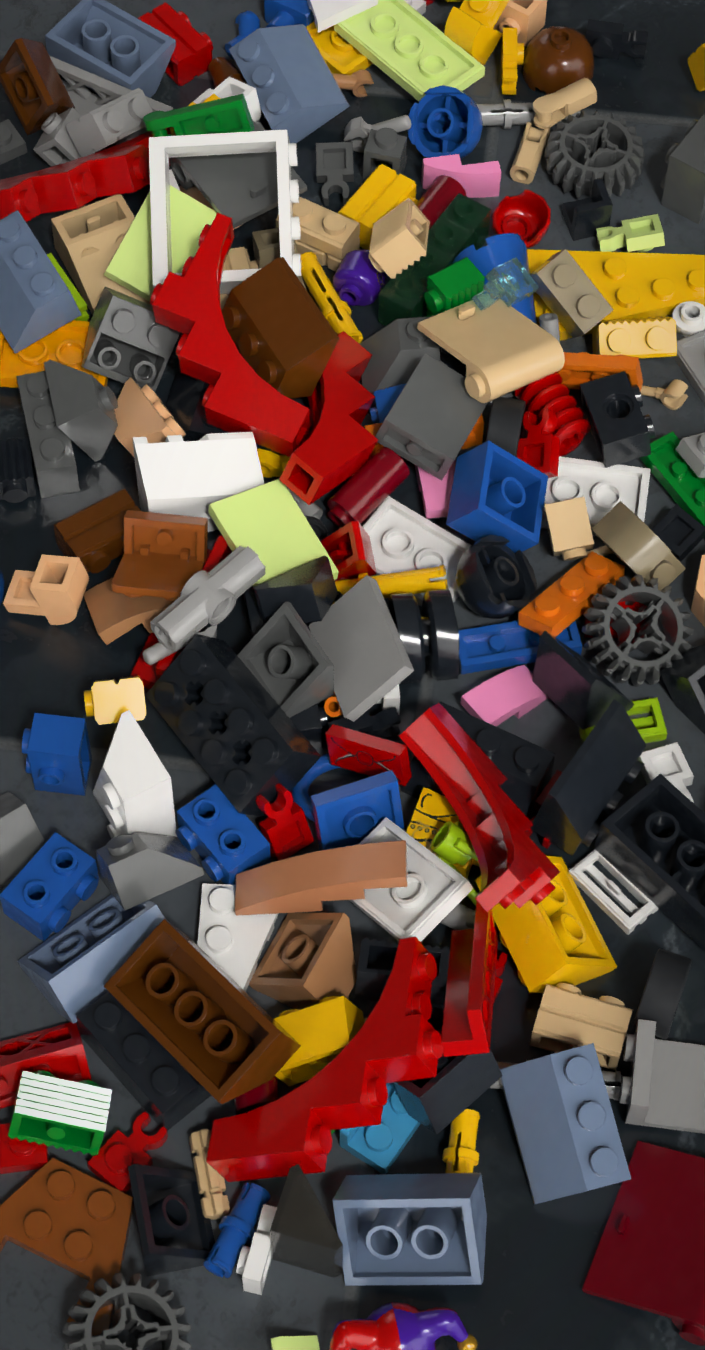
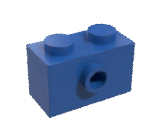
M34 713L32 728H25L23 732L22 753L27 754L26 773L32 774L35 790L85 796L92 762L86 718Z

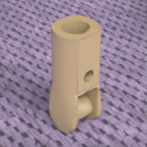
M582 78L554 93L537 98L533 102V110L536 113L534 116L535 126L540 129L551 128L568 115H572L596 103L597 90L588 78Z
M527 122L510 169V177L513 181L528 185L533 181L547 146L550 128L540 129L532 127V123Z

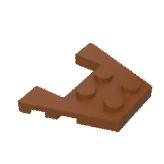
M52 1158L0 1205V1253L6 1242L10 1241L88 1280L89 1282L85 1289L95 1293L94 1283L98 1279L103 1278L111 1286L112 1277L115 1273H120L134 1208L133 1197ZM80 1299L77 1302L78 1305H82ZM114 1304L108 1305L96 1313L92 1323L91 1336L100 1335L103 1330L111 1329ZM70 1316L67 1320V1323L76 1321L72 1319Z

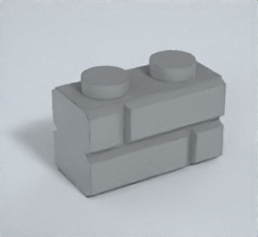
M137 88L66 124V129L79 155L85 157L144 128L143 117L153 112L143 90Z

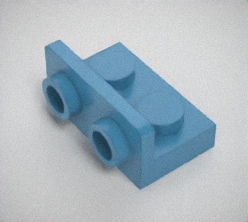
M393 1082L386 1083L388 1099L387 1103L383 1106L381 1125L340 1130L339 1146L383 1175L388 1172L421 1124L408 1115Z

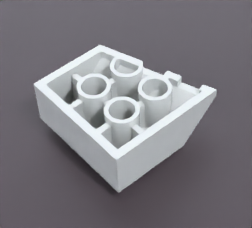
M253 432L206 434L199 441H183L182 435H169L166 437V442L148 443L146 437H132L139 504L143 512L208 518V532L218 529L208 513L211 503L265 484Z
M128 710L121 714L95 784L93 795L110 822L107 825V829L111 839L119 835H131L135 832L177 837L171 777L134 716Z

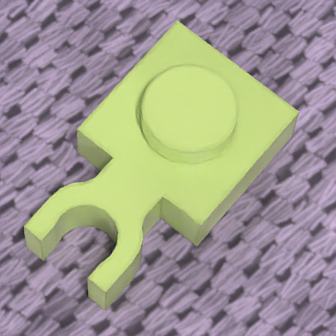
M658 214L622 220L621 227L608 226L596 228L600 252H612L621 247H627L628 252H646L654 247L665 246L664 232Z

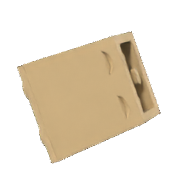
M122 194L113 195L51 219L55 249L92 315L104 287L150 304L148 300L104 276L106 269L135 218Z

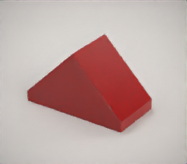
M358 521L349 522L320 541L339 571L338 577L334 581L358 578V575L361 573H368L369 576L377 574L370 536Z

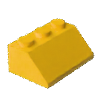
M547 856L560 873L550 881L555 886V889L538 905L529 900L521 908H518L514 902L506 909L500 903L492 908L494 921L500 931V940L509 950L518 968L517 972L520 981L531 993H544L546 984L555 987L559 983L576 986L612 972L617 968L562 857ZM480 876L475 880L479 890H481Z

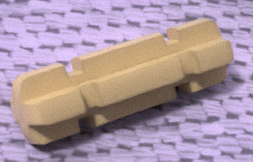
M201 1129L190 1134L189 1142L191 1153H196L197 1155L193 1158L199 1194H204V1198L200 1200L203 1216L215 1220L227 1216L230 1212L228 1196L222 1194L226 1190L224 1178L206 1162L212 1131Z

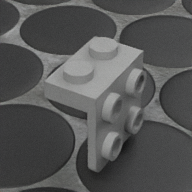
M638 1019L634 1035L626 1034L623 1061L631 1062L629 1077H622L620 1089V1104H627L625 1123L705 1134V1045L655 1039L656 1021Z

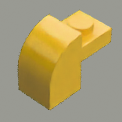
M464 0L460 8L453 6L446 21L444 35L481 64L485 65L502 37V33L495 29L494 25L509 0Z

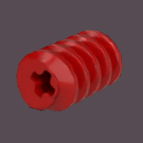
M555 372L515 390L514 394L518 400L526 401L525 412L530 411L538 416L537 424L542 420L543 409L547 408L556 414L557 423L551 434L560 438L559 456H565L573 452L580 445L583 438L589 433L591 425L588 420L583 419L584 413L581 408L576 407L577 402L573 396L569 395L570 390L567 385L562 384L563 379L561 375Z

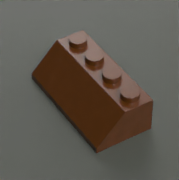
M165 919L104 985L142 1026L221 1104L270 1081L301 1047L196 943Z

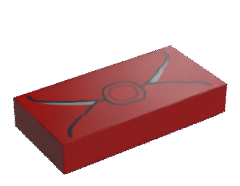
M334 724L325 733L331 765L368 776L392 770L398 780V784L405 786L411 779L412 774L407 745Z

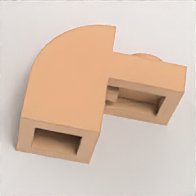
M42 554L36 571L15 570L3 605L8 613L46 616L50 625L70 623L77 616L89 582L88 573L79 557Z

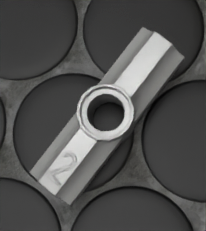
M239 546L210 572L202 570L194 574L184 585L180 597L150 622L151 630L156 635L158 641L168 650L173 649L177 651L208 623L214 626L222 622L233 610L236 599L265 575V566L260 561L258 554L248 546Z

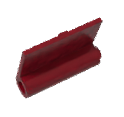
M637 1141L628 1165L631 1179L623 1181L582 1290L590 1295L671 1318L674 1325L680 1330V1337L690 1343L705 1346V1158Z

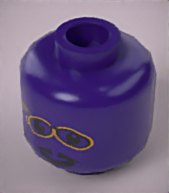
M367 249L348 252L333 275L332 284L340 299L347 302L348 305L367 306L372 304L387 282L388 275L385 271L380 273L375 269L369 259V250Z

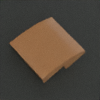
M113 578L94 586L84 593V599L97 633L106 645L141 623L150 634L153 633L150 622L173 603L162 597L142 596L132 598L125 596L123 593L113 592Z

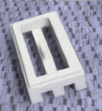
M595 849L569 870V874L572 876L575 884L627 935L634 931L638 924L641 925L647 919V916L651 913L654 914L659 909ZM598 860L644 906L639 909L593 863ZM586 871L611 897H613L631 915V917L625 914L583 872Z

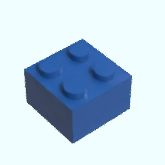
M488 440L457 457L446 525L475 542L489 535L504 537L510 541L505 546L514 553L518 550L523 552L539 544L548 476Z

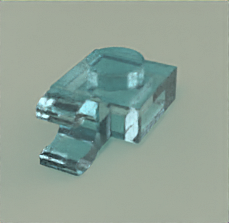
M515 257L494 267L485 276L489 281L483 286L485 290L473 296L472 300L481 311L487 309L501 298L510 307L530 297L540 287L518 258Z

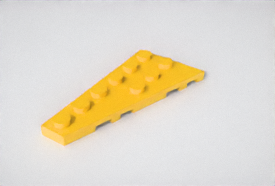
M527 249L530 274L552 255L562 250ZM567 250L614 309L602 320L663 317L673 314L675 307L686 301L698 302L705 306V255ZM532 287L537 325L540 326L539 317L553 312ZM559 321L560 341L572 338ZM592 329L589 330L585 335L591 334Z

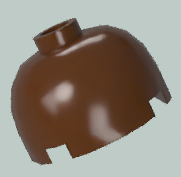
M552 26L543 29L530 40L525 50L524 63L522 65L523 79L530 89L535 91V87H537L539 90L545 91V95L554 93L582 78H588L591 81L594 73L593 49L585 36L575 29L566 26Z

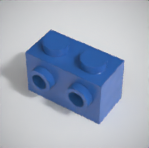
M216 784L177 810V837L188 851L195 849L202 857V866L213 881L221 880L223 884L236 885V874L271 862L270 843L245 814H240Z
M55 832L0 894L4 914L44 942L52 932L58 933L70 919L71 910L80 900H87L96 890L99 883L96 860Z

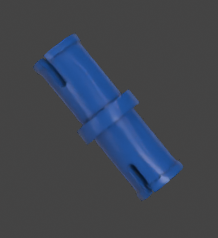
M248 1182L244 1183L229 1216L222 1218L219 1224L221 1232L208 1257L203 1262L205 1268L214 1275L222 1278L223 1276L225 1278L231 1277L232 1270L239 1258L243 1245L252 1243L254 1233L256 1232L254 1227L261 1215L263 1204L270 1200L271 1195L266 1189L255 1183H251V1185Z

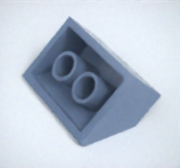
M81 0L45 35L49 56L130 90L140 88L145 96L149 98L156 93L176 47L175 39L106 0ZM86 86L88 89H90V90H92L93 92H95V90H94L93 88H91V87H89V86Z
M304 24L258 28L229 49L247 84L256 88L260 108L271 129L287 130L290 143H298L350 107Z
M18 210L0 220V330L16 354L82 315L70 290Z
M111 894L17 962L56 1012L74 1024L77 1022L76 1016L108 992L104 985L165 918L157 904L150 900L124 910Z
M594 1043L500 1069L502 1073L500 1081L534 1205L631 1179Z
M481 1173L346 1175L332 1200L345 1286L482 1285L484 1280L487 1212Z

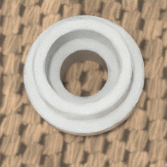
M686 301L675 307L672 318L676 321V331L680 335L687 337L705 330V306L703 304Z

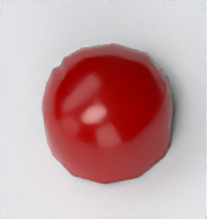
M524 190L517 196H505L492 214V231L495 235L504 233L518 234L526 244L527 249L539 244L549 229L551 209L544 197L531 190Z

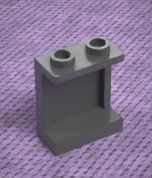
M425 353L375 437L381 445L393 450L401 457L438 479L443 480L487 403H481L468 394L465 388L466 377L452 370L442 361L436 360Z

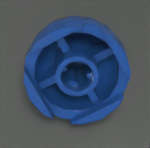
M444 85L430 88L424 92L426 95L421 98L419 103L415 102L410 109L409 117L412 125L408 130V137L417 150L421 152L420 154L426 158L459 154L461 160L469 155L480 141L483 129L482 113L476 102L457 88Z

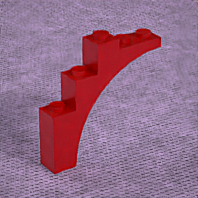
M166 128L167 133L171 135L170 128ZM151 131L85 157L42 170L1 179L0 220L18 210L24 220L28 222L43 213L78 209L97 197L133 193L150 184L149 137H153Z
M217 213L212 224H206L203 228L198 243L200 247L195 257L190 256L186 260L182 275L179 276L169 272L164 283H158L154 288L150 305L153 307L156 323L183 333L176 348L181 373L210 384L202 400L207 423L230 433L253 432L256 444L291 457L292 453L301 446L311 426L310 409L282 395L258 376L239 353L226 328L220 305V286L224 262L234 240L232 218Z
M344 331L338 334L339 340L312 396L307 397L310 405L311 421L309 437L292 453L279 479L308 505L355 474L367 462L378 442L375 436L360 425L375 399L372 393L358 383L372 354Z
M440 703L429 707L399 737L437 783L470 838L481 871V890L475 899L487 913L498 903L504 909L513 902L518 908H521L529 900L538 905L555 889V886L550 881L560 871L525 833L533 826V823L500 788L508 780L505 775Z
M417 937L399 939L393 968L378 1003L359 1032L335 1059L309 1081L280 1099L247 1113L213 1121L206 1162L227 1182L325 1172L327 1155L332 1148L331 1130L381 1125L383 1106L387 1103L388 1099L386 1083L436 1077L438 1058H441L443 1054L442 1037L427 1020L430 1019L432 1014L430 996L432 981L437 976V964L434 956L428 952Z

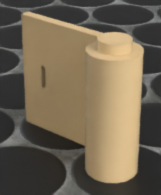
M492 292L418 322L417 329L466 365L465 388L472 398L481 403L490 402L558 372L564 367L565 357L559 341Z

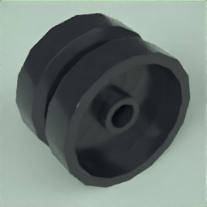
M450 590L426 591L422 601V617L418 601L411 592L390 594L389 611L414 668V671L399 684L421 683L425 673V656L427 657L430 674L435 680L458 679L459 631Z

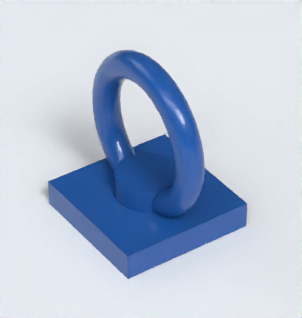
M325 754L318 759L292 789L293 802L303 809L308 819L315 822L320 851L358 845L385 817L405 831L398 780L392 770L309 796V787L317 777L330 770L341 768L331 765L329 754Z

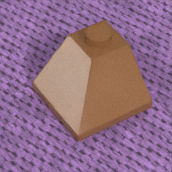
M288 913L257 967L249 986L287 1006L300 1010L319 1004L321 999L329 996H344L349 999V994L357 981L349 917L345 913Z

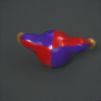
M392 1302L372 1311L367 1319H343L338 1321L332 1330L329 1350H436L435 1341L441 1336L448 1335L457 1341L459 1350H476L478 1342L472 1334L467 1333L454 1309L436 1307L419 1310L407 1303Z

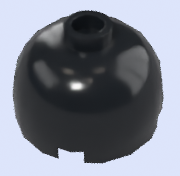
M496 535L482 537L469 547L458 562L455 580L462 601L472 611L485 618L503 619L518 613L534 600L531 599V594L537 590V582L534 570L522 551L518 550L514 553L505 546L510 541Z

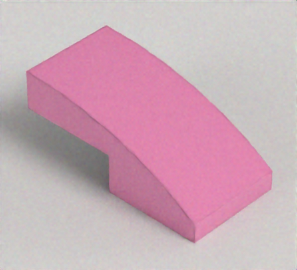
M459 154L424 158L422 160L421 184L425 190L430 187L438 176L445 175L458 181L469 198L499 196L501 182L499 161L462 165Z
M456 459L443 480L415 465L418 488L422 494L426 519L448 516Z
M521 665L504 671L461 696V705L470 715L497 727L513 715L519 719L549 697L532 681L533 673L525 665Z

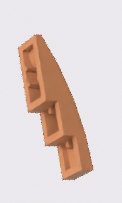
M406 840L358 844L316 851L274 861L236 874L235 914L238 916L323 911V901L365 899V889L407 887Z

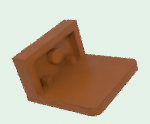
M127 510L124 516V554L112 579V591L123 593L125 596L132 598L152 596L162 597L172 602L177 600L187 581L194 574L202 571L207 561L208 518Z

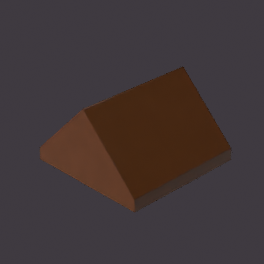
M25 38L14 40L0 63V82L28 136L39 131L44 121L51 114L56 112L59 115L72 107L75 109V106L44 44Z

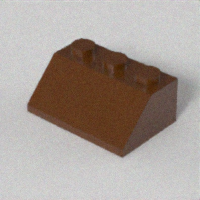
M284 257L276 258L231 290L222 309V315L232 340L258 376L288 398L312 396L339 337Z

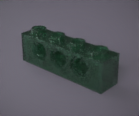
M458 193L429 230L426 257L420 256V261L414 260V265H408V270L402 269V274H396V279L391 278L379 293V323L387 326L396 319L427 316L425 312L427 311V304L424 299V293L428 291L426 288L428 286L427 276L453 264L456 256L467 247L474 244L475 249L478 250L486 242L485 239L489 237L490 208Z

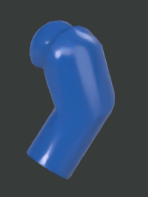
M252 11L242 12L235 19V23L239 24V35L225 44V50L232 59L234 58L229 49L260 28V19Z

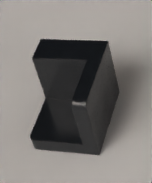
M602 178L594 179L590 198L563 203L562 215L573 241L597 236L596 228L610 226L613 204Z

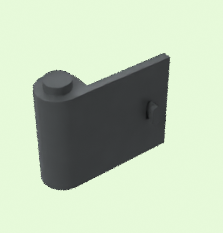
M253 121L254 131H265L259 121ZM276 152L170 158L172 171L179 184L186 190L196 186L217 213L232 218L233 229L278 206ZM291 167V180L298 179L300 195L307 191V185Z

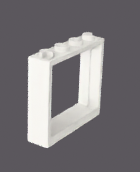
M287 130L149 137L152 275L154 288L158 283L163 284L168 273L172 272L169 158L276 152L280 258L284 257L296 276H302L301 253L294 254V240H301L299 216L293 217L292 203H299L298 179L291 180V167L298 166L297 143H290ZM260 269L224 270L220 294H230L233 288Z

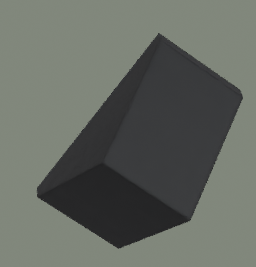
M326 556L317 558L253 587L264 625L284 602L292 604L304 623L322 621L338 595L329 559Z

